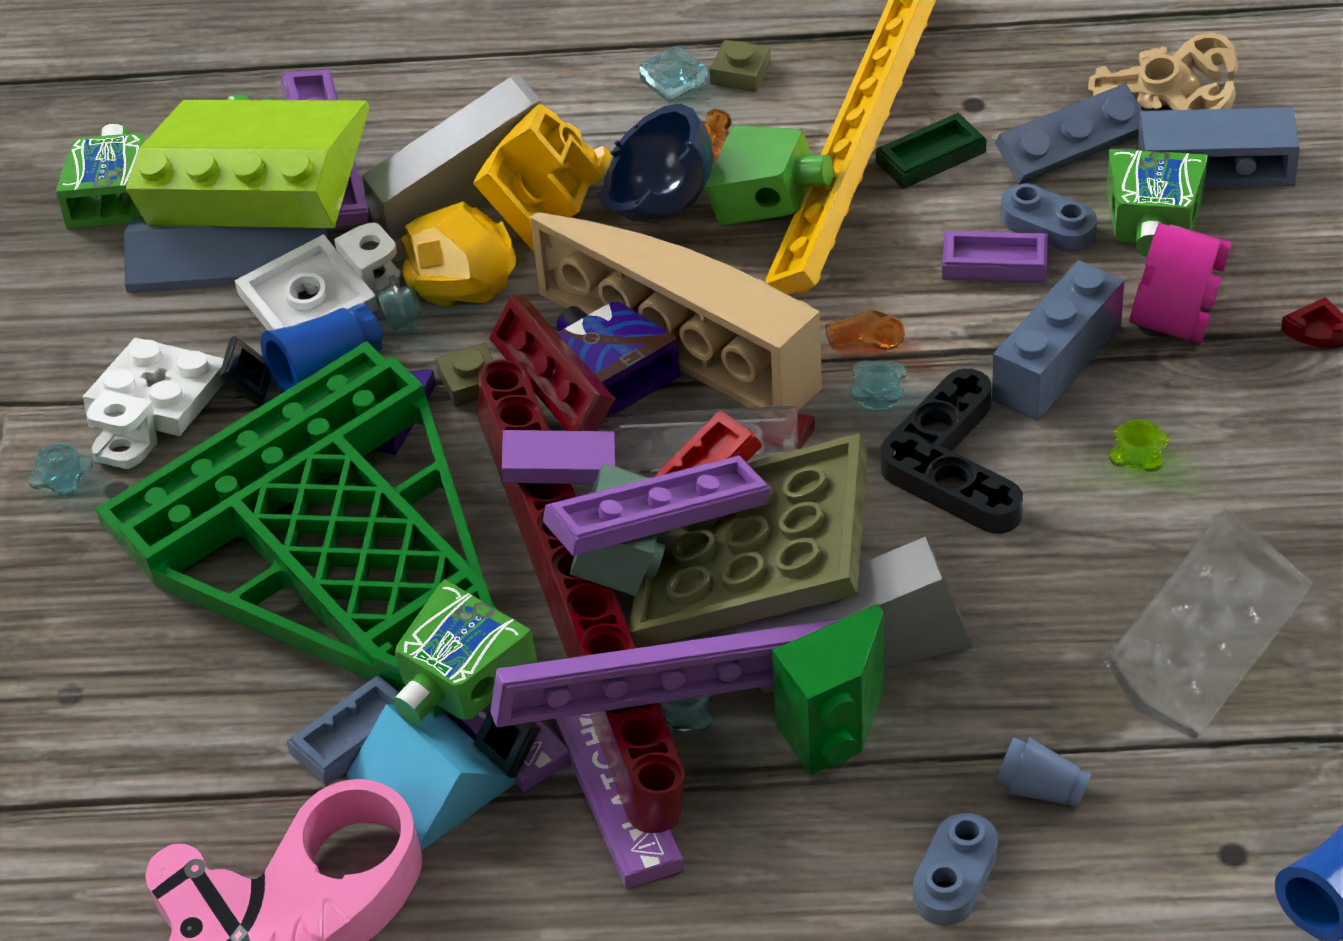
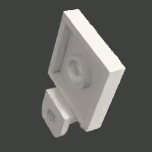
M367 223L358 226L335 238L336 249L324 235H321L234 280L237 293L268 331L299 324L339 308L349 309L360 303L367 305L372 313L378 310L377 299L395 289L402 281L401 271L391 261L397 253L396 243L378 223ZM368 241L379 243L378 247L373 250L361 248ZM378 269L385 272L381 277L374 279L373 270ZM303 291L310 295L318 293L310 299L301 300L298 298V294Z
M135 337L83 395L88 426L103 429L92 445L94 461L123 469H130L140 464L158 444L156 431L181 436L223 385L219 374L224 358ZM120 446L129 447L128 450L123 452L112 451Z

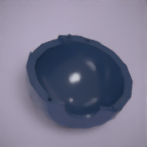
M681 103L663 106L643 117L625 133L620 141H615L616 147L610 153L613 159L604 176L603 190L598 192L603 206L633 222L657 223L678 216L695 203L704 190L712 170L714 158L707 129L694 109Z

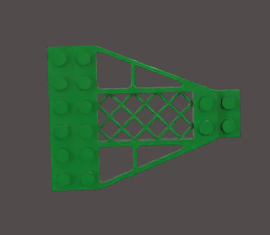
M367 341L95 509L103 527L156 587L366 679L371 680L379 675L398 692L406 684L402 681L395 656L396 646L444 579L497 609L492 604L426 398L424 386L394 356L385 359ZM420 423L424 426L435 462L400 485L392 487L363 456L410 426ZM336 473L341 474L339 485H319ZM438 488L444 489L465 560L411 505ZM290 502L295 503L292 515L273 514ZM309 503L334 504L331 516L306 515ZM347 504L372 505L370 517L344 516ZM272 533H287L284 546ZM301 534L326 535L323 547L298 546ZM339 535L365 536L362 549L336 548ZM378 536L404 537L402 549H375ZM238 537L246 539L271 566L230 594L180 573L230 540ZM302 565L318 566L315 579ZM332 566L357 567L354 581L329 580ZM370 569H397L394 582L368 581ZM410 569L436 570L434 583H407ZM282 589H291L339 641L256 605ZM334 599H350L347 612ZM363 600L389 601L387 614H360ZM403 601L411 602L401 609ZM437 705L430 713L436 717L445 710Z

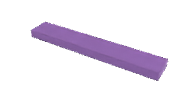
M834 619L496 669L490 712L496 727L772 686L774 685L773 649L839 620Z

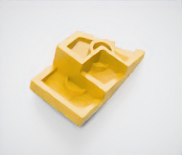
M540 103L495 148L478 172L473 184L534 252L530 217L536 212L570 218L579 213L589 186L604 178L612 155L609 149L604 146L593 149L585 144L581 137V130L570 123L562 121L556 113Z

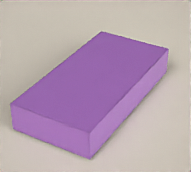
M944 231L942 279L1046 282L1048 234Z
M503 430L502 483L594 484L603 463L615 467L614 431Z

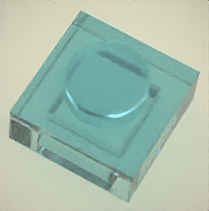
M678 45L639 65L640 80L668 103H672L708 83L707 67Z

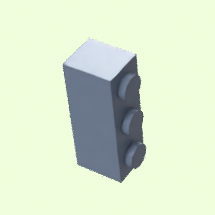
M1293 107L1140 111L1137 150L1208 155L1205 188L1295 186L1300 145Z
M1078 260L993 353L992 400L1038 421L1121 327L1125 280Z

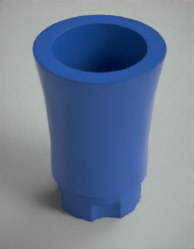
M360 303L349 309L339 308L299 324L265 331L261 335L260 344L263 360L270 377L278 390L283 393L366 341L374 349L380 351L382 349L383 333L377 317L371 313L367 305Z
M1343 824L1328 839L1306 856L1281 870L1275 879V893L1286 915L1295 925L1313 937L1324 941L1343 939Z

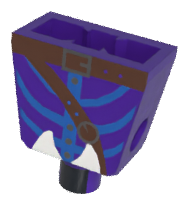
M610 302L589 315L578 306H571L566 308L557 319L556 327L560 337L615 397L604 421L680 377L678 338L620 302Z

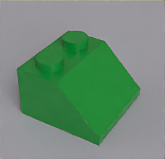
M878 604L772 650L776 727L810 775L829 766L841 765L864 749L884 690V611Z

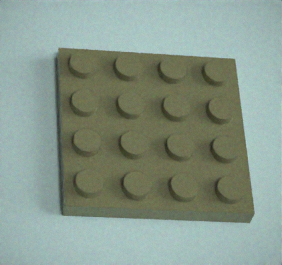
M857 433L749 462L747 464L771 488L768 504L666 531L662 542H658L665 545V550L657 574L654 578L647 575L644 576L638 593L633 599L629 632L635 647L642 648L674 643L679 639L711 631H724L735 625L767 617H780L791 611L823 603H836L844 598L857 595L868 449L861 434Z

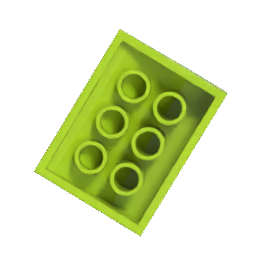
M182 100L139 147L126 191L147 225L335 228L370 106L367 101Z

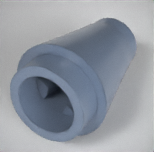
M1013 737L996 783L1009 787L1008 794L1064 805L1069 804L1079 808L1091 773L1080 770V767L1029 737L1027 742Z

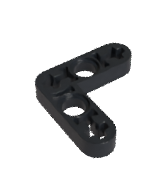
M959 369L947 375L884 440L881 445V473L884 479L891 484L973 526L990 533L1002 534L1015 529L1022 520L1023 492L1020 487L1011 480L952 452L991 409V381L988 376L975 369ZM958 396L962 397L961 400L959 401V409L957 408V406H958ZM932 421H941L948 424L950 428L941 433H932L925 430L923 426ZM955 476L964 480L965 484L959 488L947 489L937 484V481L943 477Z

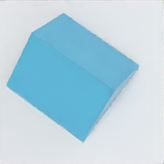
M393 704L385 705L347 772L348 780L364 779L376 781L389 786L403 797L410 808L421 850H424L515 784V779L509 778L473 744L474 739L444 712L436 717L429 713L419 724H414L404 718Z

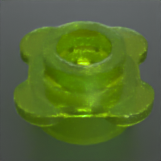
M1132 419L1115 429L1114 438L1117 440L1115 448L1109 451V461L1113 465L1118 467L1128 466L1132 469H1144L1147 472H1154L1162 468L1164 459L1161 456V451L1168 446L1169 437L1155 423L1146 419Z

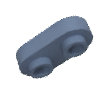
M1027 183L1009 188L1001 197L1000 219L1003 225L1016 233L1048 234L1049 246L1070 252L1083 250L1095 241L1097 216L1087 205Z
M960 813L948 817L939 825L913 880L914 907L917 913L928 922L937 925H952L963 921L973 911L997 859L998 835L990 821L977 814ZM960 838H972V840H962ZM940 882H946L947 884L952 886L942 888L937 886L936 884Z

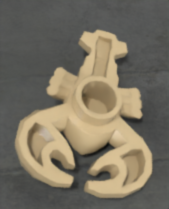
M1207 33L1196 35L1185 42L1173 56L1167 55V47L1162 46L1159 49L1153 48L1149 51L1140 52V66L1120 70L1116 73H1111L1106 66L1096 68L1095 75L1090 76L1088 83L1091 97L1127 83L1141 109L1143 108L1145 111H1159L1162 106H1169L1172 110L1232 109L1236 97L1233 81H1226L1224 89L1219 94L1217 82L1203 86L1200 78L1191 68H1196L1210 78L1219 79L1221 72L1216 65L1222 64L1227 70L1228 78L1233 80L1238 69V61L1235 47L1226 36Z

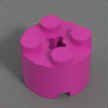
M1158 223L1145 262L1146 266L1141 282H1139L1129 322L1137 324L1142 328L1201 344L1210 314L1201 312V308L1211 310L1214 305L1222 277L1213 275L1212 272L1213 270L1224 271L1232 242L1175 225Z

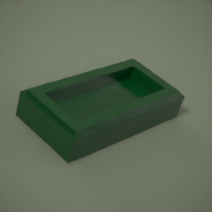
M958 112L876 148V163L902 189H905L986 153L987 139Z

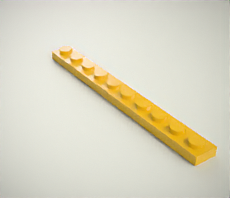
M888 0L820 154L829 155L832 159L834 167L832 183L825 186L808 187L801 206L794 213L765 279V282L771 287L787 295L795 292L801 294L809 291L819 282L826 259L835 245L837 233L844 217L849 212L851 200L858 184L863 179V172L871 153L876 148L878 136L884 122L890 115L889 110L898 90L903 84V77L910 61L915 56V49L922 32L928 25V18L937 0Z

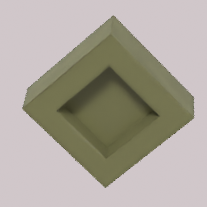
M725 39L710 67V84L756 92L771 63L770 47Z
M486 343L435 358L438 375L454 407L478 400L479 372L484 365L494 361Z

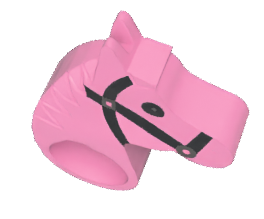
M354 779L327 786L305 802L295 816L265 872L256 879H249L226 869L210 870L206 867L201 853L196 848L186 844H172L157 852L149 861L145 877L159 914L172 930L169 941H369L386 927L406 902L421 872L422 850L410 808L403 797L385 784L372 780ZM365 822L378 823L395 830L400 835L393 852L382 863L368 871L344 875L343 879H335L320 874L317 865L314 864L316 854L325 840L346 826Z

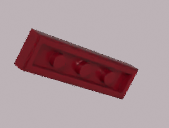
M512 294L489 340L506 360L516 362L525 369L535 394L566 431H598L615 397L529 300Z

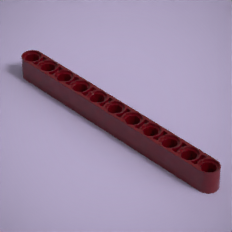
M496 360L487 363L481 368L478 387V420L502 481L503 430H550L527 372L521 365L509 360ZM502 483L567 658L635 649V644L613 589L570 575L574 556L543 522L545 505L576 497L572 485L558 483ZM658 703L589 713L621 803L631 825L639 831L646 833H660L669 829L672 830L678 824L681 817L685 775L683 765Z

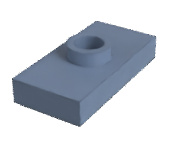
M379 675L375 676L288 739L289 753L327 787L350 769L385 705L393 704V698L399 692Z

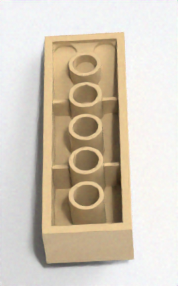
M536 212L530 217L538 288L541 296L565 309L571 306H578L587 315L610 302L622 303L678 338L680 371L773 421L788 419L787 414L798 412L822 389L820 311L812 308L806 302L797 300L771 287L765 281L754 278L735 267L691 249L645 234L592 221Z

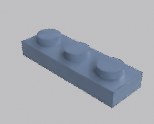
M1124 83L1000 133L995 144L1019 185L1138 136L1140 111L1142 109L1127 83Z

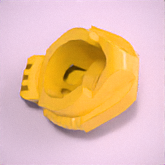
M463 201L417 217L405 225L407 234L401 237L404 258L402 275L407 285L416 290L427 302L449 307L455 304L456 300L470 303H486L507 289L508 276L516 265V255L503 221L499 223L492 222V219L477 207L472 208Z

